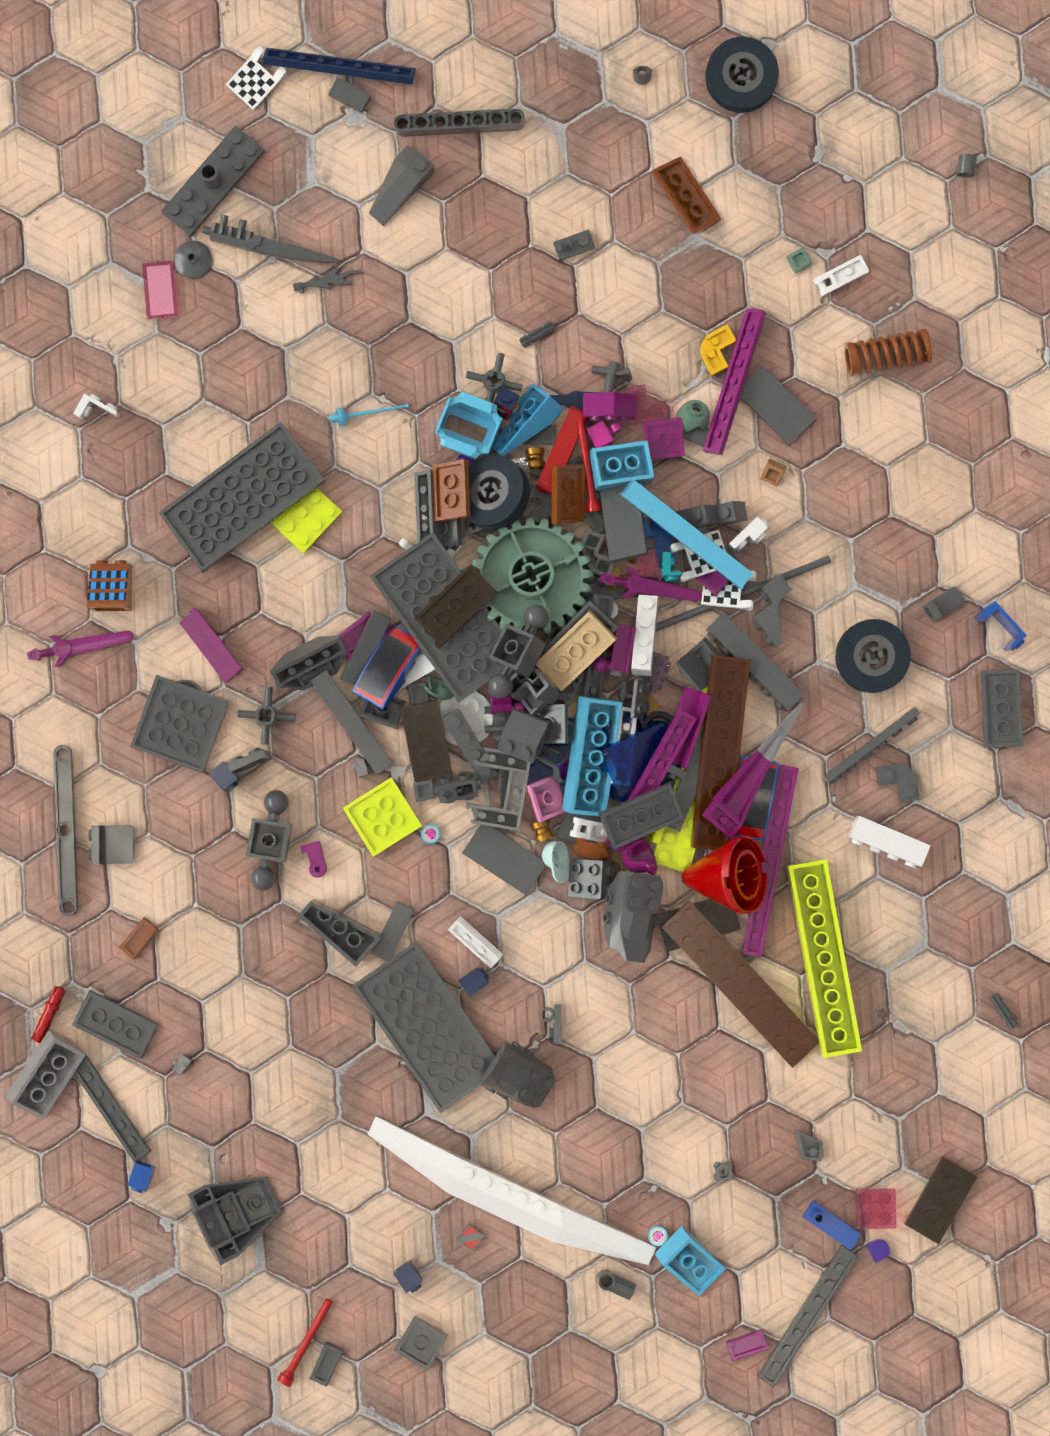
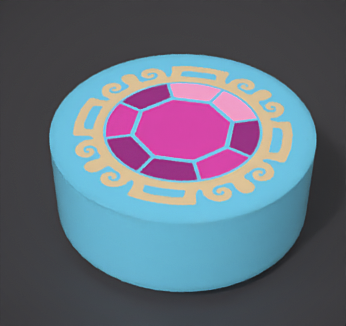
M426 825L421 831V837L426 843H435L440 838V830L435 825Z
M657 1225L649 1230L648 1238L653 1245L661 1246L667 1241L668 1234L664 1227Z

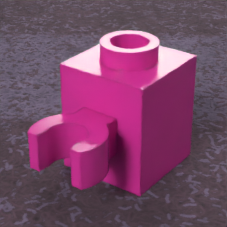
M602 420L587 428L586 434L593 448L606 447L613 444L611 435L621 431L622 428L619 422L606 427Z

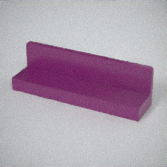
M193 608L189 611L190 615L184 618L180 625L226 683L244 669L197 608Z
M686 686L678 709L696 717L697 720L673 761L674 764L685 769L688 767L711 699L709 694Z

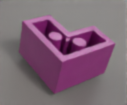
M619 392L583 393V416L591 417V421H602V417H606V420L622 422L629 421V418H637V394Z

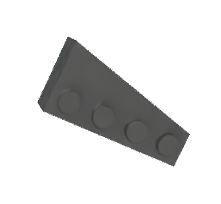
M315 899L311 900L298 915L355 967L360 964L384 936Z

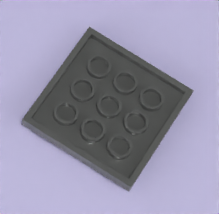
M156 675L130 747L203 773L229 701Z

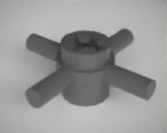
M497 353L494 369L488 371L485 375L467 371L466 374L467 379L483 382L485 389L488 391L486 401L493 403L495 393L500 392L502 387L520 392L523 384L505 379L504 374L501 372L505 357L503 353ZM494 377L501 380L500 383L497 382L495 386H492L490 378Z
M265 687L264 705L260 706L256 711L238 710V718L256 719L257 723L262 726L261 744L268 745L269 729L277 721H296V714L278 713L276 708L272 706L273 687ZM266 710L270 711L271 714L269 721H265L261 716L266 713Z

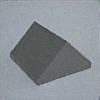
M393 697L385 709L381 710L365 700L359 712V717L397 729L401 718L400 707L405 706L406 701Z

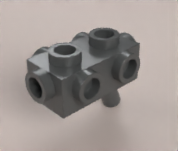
M469 771L460 772L459 776L451 777L449 774L442 775L440 779H436L437 785H433L435 797L439 796L440 803H453L456 800L462 799L471 800L474 797H478L477 790L481 789L479 778H475L474 773L470 774Z

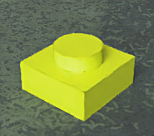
M665 827L646 835V840L660 844L665 834Z

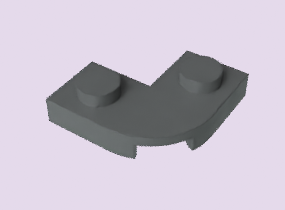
M901 764L876 767L878 786L897 784L900 802L920 800L917 778L909 767Z

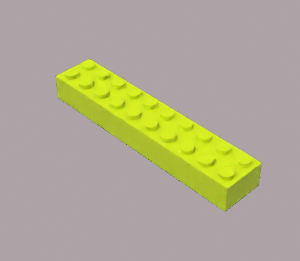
M827 859L788 865L786 868L821 1056L827 1058L861 1052V1042Z

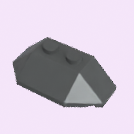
M318 636L285 653L270 670V673L279 688L305 690L313 686L311 680L327 670L330 676L336 674L347 654V650L339 636Z

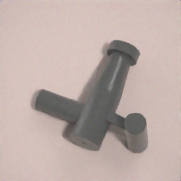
M614 361L609 362L608 368L592 366V373L606 375L604 392H613L617 378H625V381L630 382L632 380L631 370L626 367L623 371H619L620 363Z

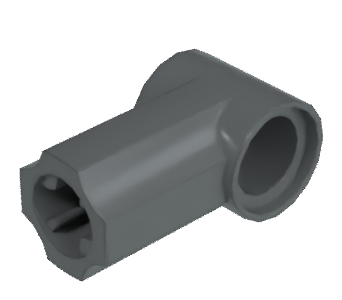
M602 1270L597 1274V1283L601 1289L610 1291L628 1300L633 1296L636 1287L635 1283L619 1277L609 1270ZM604 1276L611 1277L610 1283L606 1285L602 1284L601 1280Z

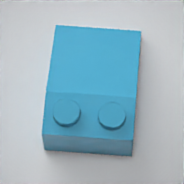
M682 1226L655 1253L662 1266L698 1296L726 1270Z

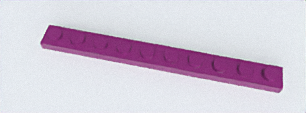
M779 765L762 849L766 862H761L762 872L767 873V889L761 907L756 912H750L742 950L743 954L762 957L799 768Z

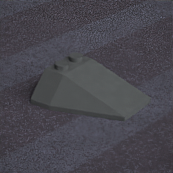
M266 1176L204 1185L187 1194L191 1211L205 1242L220 1265L238 1257L282 1212Z

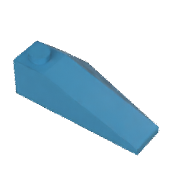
M534 383L518 401L519 408L516 413L511 414L509 417L511 422L508 427L503 428L492 447L501 456H505L552 424L564 410L559 403Z

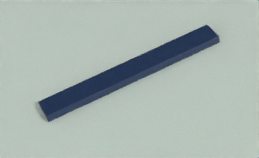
M266 48L263 56V64L411 85H413L416 68L274 48Z

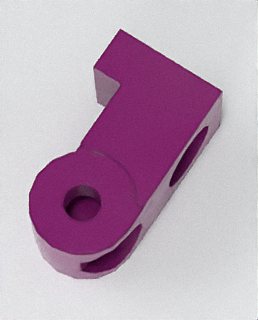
M320 841L301 845V852H307L310 874L316 878L324 876L327 871V865Z

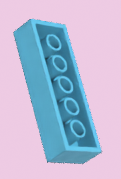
M586 696L578 697L562 810L571 814L599 816L598 813L607 810L623 702Z

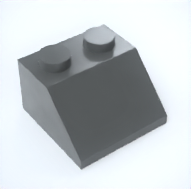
M514 708L503 729L497 750L533 764L541 755L549 722Z

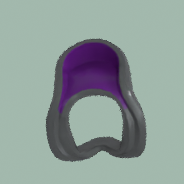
M555 745L549 746L538 757V760L553 768V779L555 782H566L569 758L562 748ZM550 750L561 757L562 761L560 763H553L546 758Z

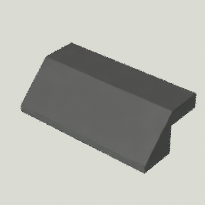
M432 470L415 472L417 543L433 532L444 548L461 546V519L445 522L434 521ZM422 515L426 516L428 519L423 520Z

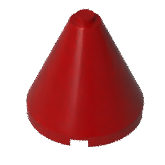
M737 836L687 867L681 876L682 882L686 887L738 914L756 912L764 901L767 889V873L762 872L761 862H766L757 841L750 836Z

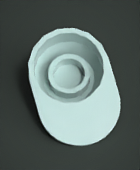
M562 841L549 842L542 851L543 862L552 869L553 877L557 883H565L569 878L570 862L567 846Z

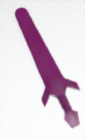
M627 567L631 575L627 579L615 577L612 573L601 574L600 578L601 582L609 586L613 584L626 586L627 591L621 596V598L629 599L636 593L690 601H699L702 597L701 592L698 590L640 577L635 568Z
M122 631L65 641L56 635L48 637L56 642L53 648L45 650L35 648L29 651L27 656L28 660L40 661L42 657L56 655L59 658L54 667L62 666L69 656L129 642L133 639V633L131 631Z

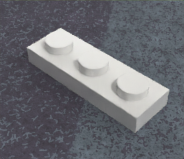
M461 916L448 929L490 968L503 956L495 946Z

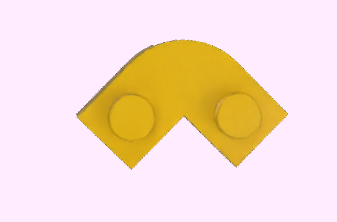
M728 324L708 334L700 347L701 358L711 376L728 368V364L720 351L736 343V339Z

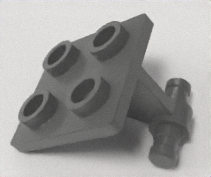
M650 678L635 679L633 693L628 691L629 681L622 680L621 682L622 686L621 690L618 691V698H620V702H623L622 707H626L627 699L632 698L631 718L645 717L649 712L650 703L648 698L652 691Z

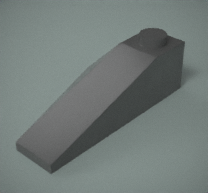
M407 145L393 160L369 214L384 226L435 172L434 165L420 152Z

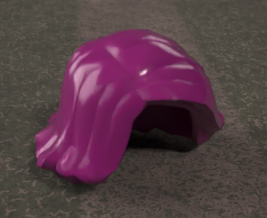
M645 837L632 841L624 847L622 861L630 872L656 874L658 869L657 861Z

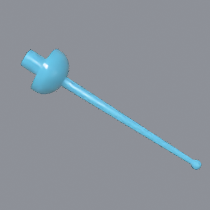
M406 404L349 414L342 408H336L337 414L329 415L330 423L338 421L339 427H342L346 424L347 418L404 407L408 408L410 405Z

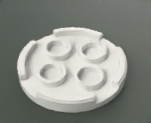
M475 691L459 703L454 696L449 700H442L439 705L441 717L459 708L479 742H482L489 735V733H485V726L493 725L494 715L484 714V706L491 705L483 695ZM443 722L446 740L458 746Z

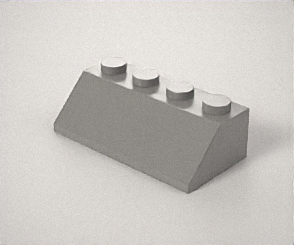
M48 1030L7 1093L11 1104L44 1120L86 1054L64 1037Z

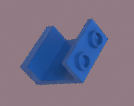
M996 601L987 605L974 617L981 623L993 615L1014 639L1003 648L1004 651L1018 649L1025 642L1023 639L1027 635Z

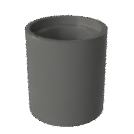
M959 155L958 176L965 178L974 177L975 155Z

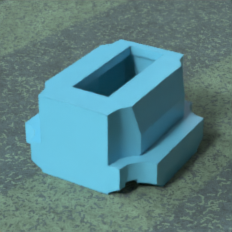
M461 392L455 398H448L435 434L441 440V447L477 460L480 455L491 454L492 447L501 429L503 418L497 414V405ZM449 414L488 429L483 442L481 443L444 428Z

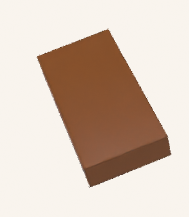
M143 917L119 948L134 960L159 929Z

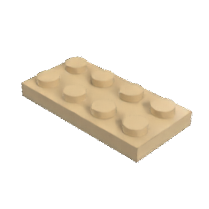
M589 611L537 661L536 666L563 691L617 638Z

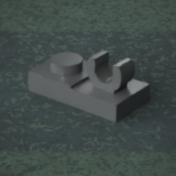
M589 229L553 242L559 261L595 249Z
M554 1004V1010L551 1007L544 1008V1011L551 1012V1017L544 1018V1021L550 1022L554 1019L553 1028L549 1029L550 1040H553V1044H561V1004Z

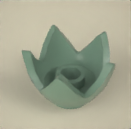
M690 400L679 408L676 416L683 419L685 432L691 431L697 426L706 431L710 412L702 401Z
M427 675L429 688L424 687V689L431 696L444 701L453 697V694L442 679Z

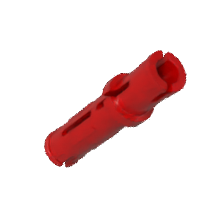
M54 986L49 1000L45 1002L46 1006L36 1029L31 1036L33 1041L41 1043L46 1035L54 1015L60 1009L59 1005L66 992L64 988Z

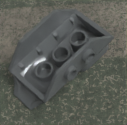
M619 871L608 888V893L605 897L606 910L603 914V928L609 948L617 950L625 961L645 963L651 951L653 929L656 926L655 915L660 909L663 882L661 876Z
M504 1040L503 1046L484 1076L481 1077L479 1083L485 1085V1088L492 1093L497 1091L496 1094L504 1099L509 1097L525 1106L535 1108L543 1103L547 1094L554 1086L555 1076L549 1065L534 1057L535 1053L526 1047L523 1050V1046L515 1041L511 1044Z

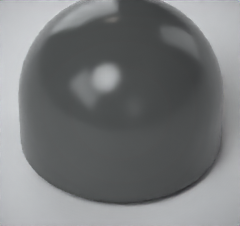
M637 66L633 69V79L637 84L645 85L649 83L652 77V70L649 67ZM639 71H645L646 73H645V74H641V73H638V72H639Z

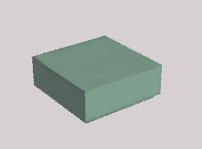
M804 247L786 256L795 274L812 265Z

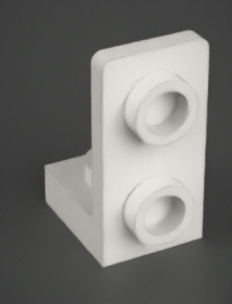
M84 394L73 413L76 417L84 420L85 417L91 414V406L93 404L117 418L120 417L117 407L110 403L104 405L100 402L101 399L93 394L90 396Z

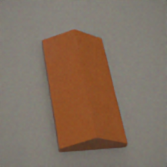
M681 156L651 171L692 234L701 233L721 220V217Z

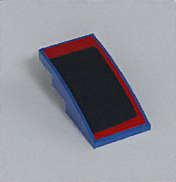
M393 624L388 631L387 637L382 639L363 669L352 690L354 694L381 710L385 709L406 682L405 676L415 665L414 659L421 652L420 647L410 633Z
M741 755L738 770L750 758L749 756ZM772 761L745 821L735 836H750L756 840H765L779 762Z

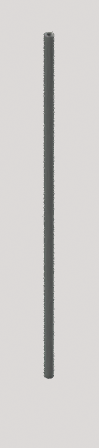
M826 556L781 575L786 581L829 564L831 559L829 556ZM770 579L742 589L740 598L760 591L759 587ZM701 605L658 622L656 624V631L717 607Z

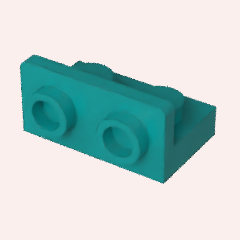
M663 552L660 555V578H665V582H676L682 576V572L671 571L674 568V557H671V552Z

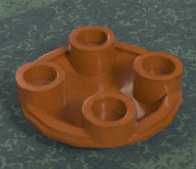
M578 838L572 847L575 854L587 860L604 861L610 856L606 849L607 845L603 842L592 843L584 838Z

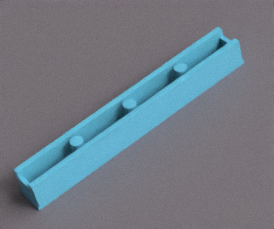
M631 480L623 492L619 494L736 587L743 589V586L753 575L751 571L635 480Z

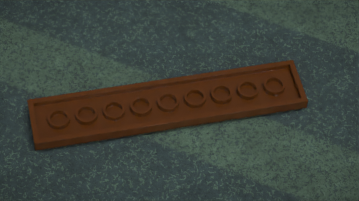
M711 655L707 691L711 699L704 718L690 845L692 848L716 850L731 840L705 819L702 814L712 803V798L739 768L750 659Z
M690 900L661 926L792 1068L819 1044V1039Z

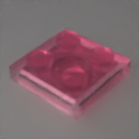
M856 1189V1228L896 1229V1189Z

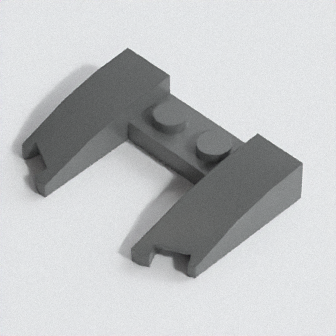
M484 747L485 754L479 761L475 759L473 765L510 771L503 808L466 803V808H471L474 820H471V823L519 831L531 763L495 748Z

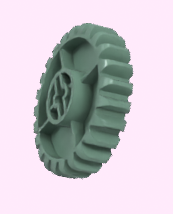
M527 517L525 526H521L520 522L516 520L512 523L511 530H508L506 527L498 529V538L488 534L486 536L488 547L479 546L477 548V554L480 559L473 560L471 565L497 591V594L480 609L487 608L489 610L487 617L489 622L496 620L497 623L500 622V630H503L505 624L523 630L526 626L524 621L525 610L531 605H541L547 610L549 619L547 624L541 629H536L533 635L537 637L538 631H542L546 638H551V628L555 627L558 631H561L565 627L564 620L570 622L577 614L575 610L580 611L587 604L584 598L592 596V588L588 585L594 580V573L588 570V564L592 563L589 556H582V551L585 548L583 543L574 544L576 539L574 532H568L563 536L562 524H557L550 529L548 519L543 518L539 526L534 523L533 517ZM532 575L536 581L531 582L530 578L527 577Z

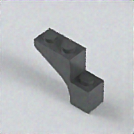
M731 501L719 505H700L676 511L678 515L695 528L735 524L748 520L745 502Z
M781 574L775 575L759 587L761 589V597L770 603L752 616L754 619L752 623L758 631L762 630L766 635L763 637L770 647L773 645L776 648L782 644L779 604L784 595L791 590Z

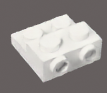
M756 517L729 543L727 549L733 553L735 550L739 552L747 542L750 545L754 542L758 544L767 535L765 531L770 525L765 519Z

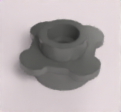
M715 1162L713 1165L715 1168L714 1179L716 1181L720 1179L732 1180V1163Z

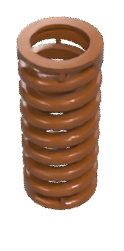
M920 329L916 334L909 331L906 333V336L903 333H898L896 337L888 335L886 339L880 336L876 341L869 338L866 340V343L862 340H858L855 343L846 342L844 353L849 376L853 377L855 374H862L861 350L865 359L866 372L872 373L871 348L875 357L876 370L881 372L883 369L880 355L881 346L884 351L886 368L891 370L893 367L890 353L891 344L894 349L897 368H902L903 366L900 351L901 343L904 347L906 365L912 366L911 341L914 345L916 363L918 365H921L922 362L931 363L932 347L927 329Z

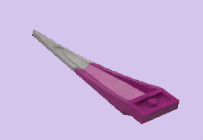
M801 702L712 798V803L702 814L705 819L729 839H732L743 825L757 791L804 703Z

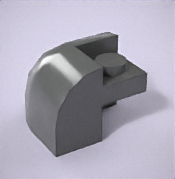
M534 667L529 678L518 673H514L510 678L513 683L510 695L513 699L521 701L533 716H536L548 703L553 705L559 695L558 689L540 669Z

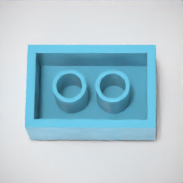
M648 441L592 448L589 452L595 491L629 484L631 480H635L640 485L648 484L654 479Z

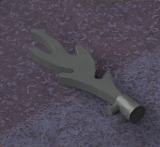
M337 267L324 274L320 281H317L318 275H315L305 283H294L293 288L294 291L300 290L301 294L304 293L303 288L321 287L331 290L332 288L328 285L329 283L333 285L353 284L352 281H345L343 279L352 274H362V271L352 270L335 275L340 270Z

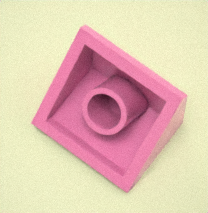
M553 775L527 783L538 823L565 812L562 810L563 795L559 783L554 781Z

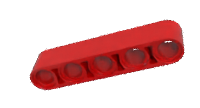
M574 406L570 407L535 489L552 496V466L568 464L579 439L577 421L584 420L586 423L588 418L583 416V410Z

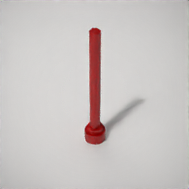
M578 420L577 427L583 464H585V479L589 499L586 511L587 513L601 511V503L596 499L585 422L584 420Z
M325 1299L287 1370H284L278 1376L277 1380L281 1384L291 1387L294 1381L293 1377L295 1376L293 1373L333 1303L330 1299Z

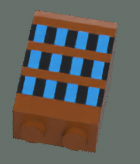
M97 560L96 564H91L87 608L92 611H132V565L127 563L126 560H116L115 564H108V561Z

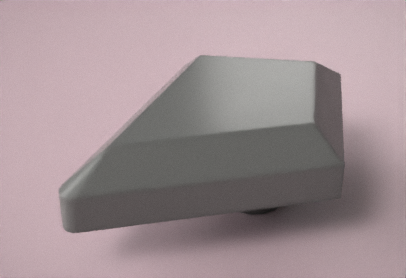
M795 1130L801 1159L821 1161L823 1141Z

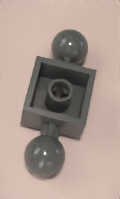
M535 604L525 610L524 621L526 626L523 630L505 624L488 657L504 667L501 674L492 676L488 682V690L495 698H505L512 692L513 683L510 678L514 672L527 678L532 673L546 645L545 642L533 635L536 629L543 628L548 622L549 615L543 606Z
M279 790L270 791L264 798V807L268 811L267 820L252 818L246 856L260 859L259 867L254 869L251 874L253 887L260 891L270 889L275 883V874L270 869L272 861L283 863L287 861L293 825L279 822L280 814L288 807L286 794ZM269 835H271L272 839H274V842L271 843L270 846H268V842L265 841V838H269Z

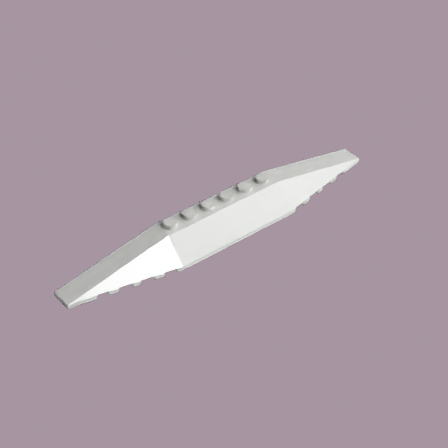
M377 1116L368 1132L369 1136L445 1192L551 1242L649 1265L655 1252L656 1246L553 1198L550 1199Z

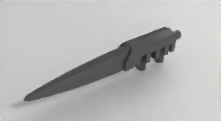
M221 214L220 223L213 222L212 227H202V233L210 235V241L235 248L292 260L320 263L341 262L340 259L262 236H253L254 232L245 230L247 220L240 219L238 228L227 226L229 216Z
M484 706V714H491V706ZM495 712L494 725H486L485 733H495L494 741L499 742L510 715H507V712ZM498 769L501 808H503L510 771ZM504 829V834H507L509 830Z

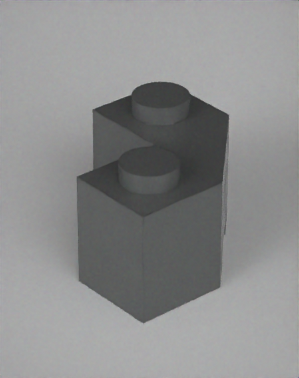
M587 529L581 542L585 546L582 556H589L592 563L588 564V570L592 571L594 576L601 578V574L611 573L615 563H611L608 557L598 554L605 536Z

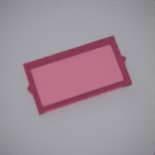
M156 260L153 263H142L147 319L161 318L164 320L168 317H178L174 261L159 262V260Z

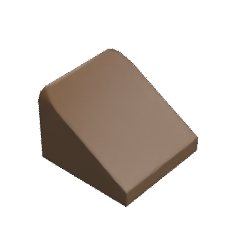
M769 459L760 479L777 487L786 466Z

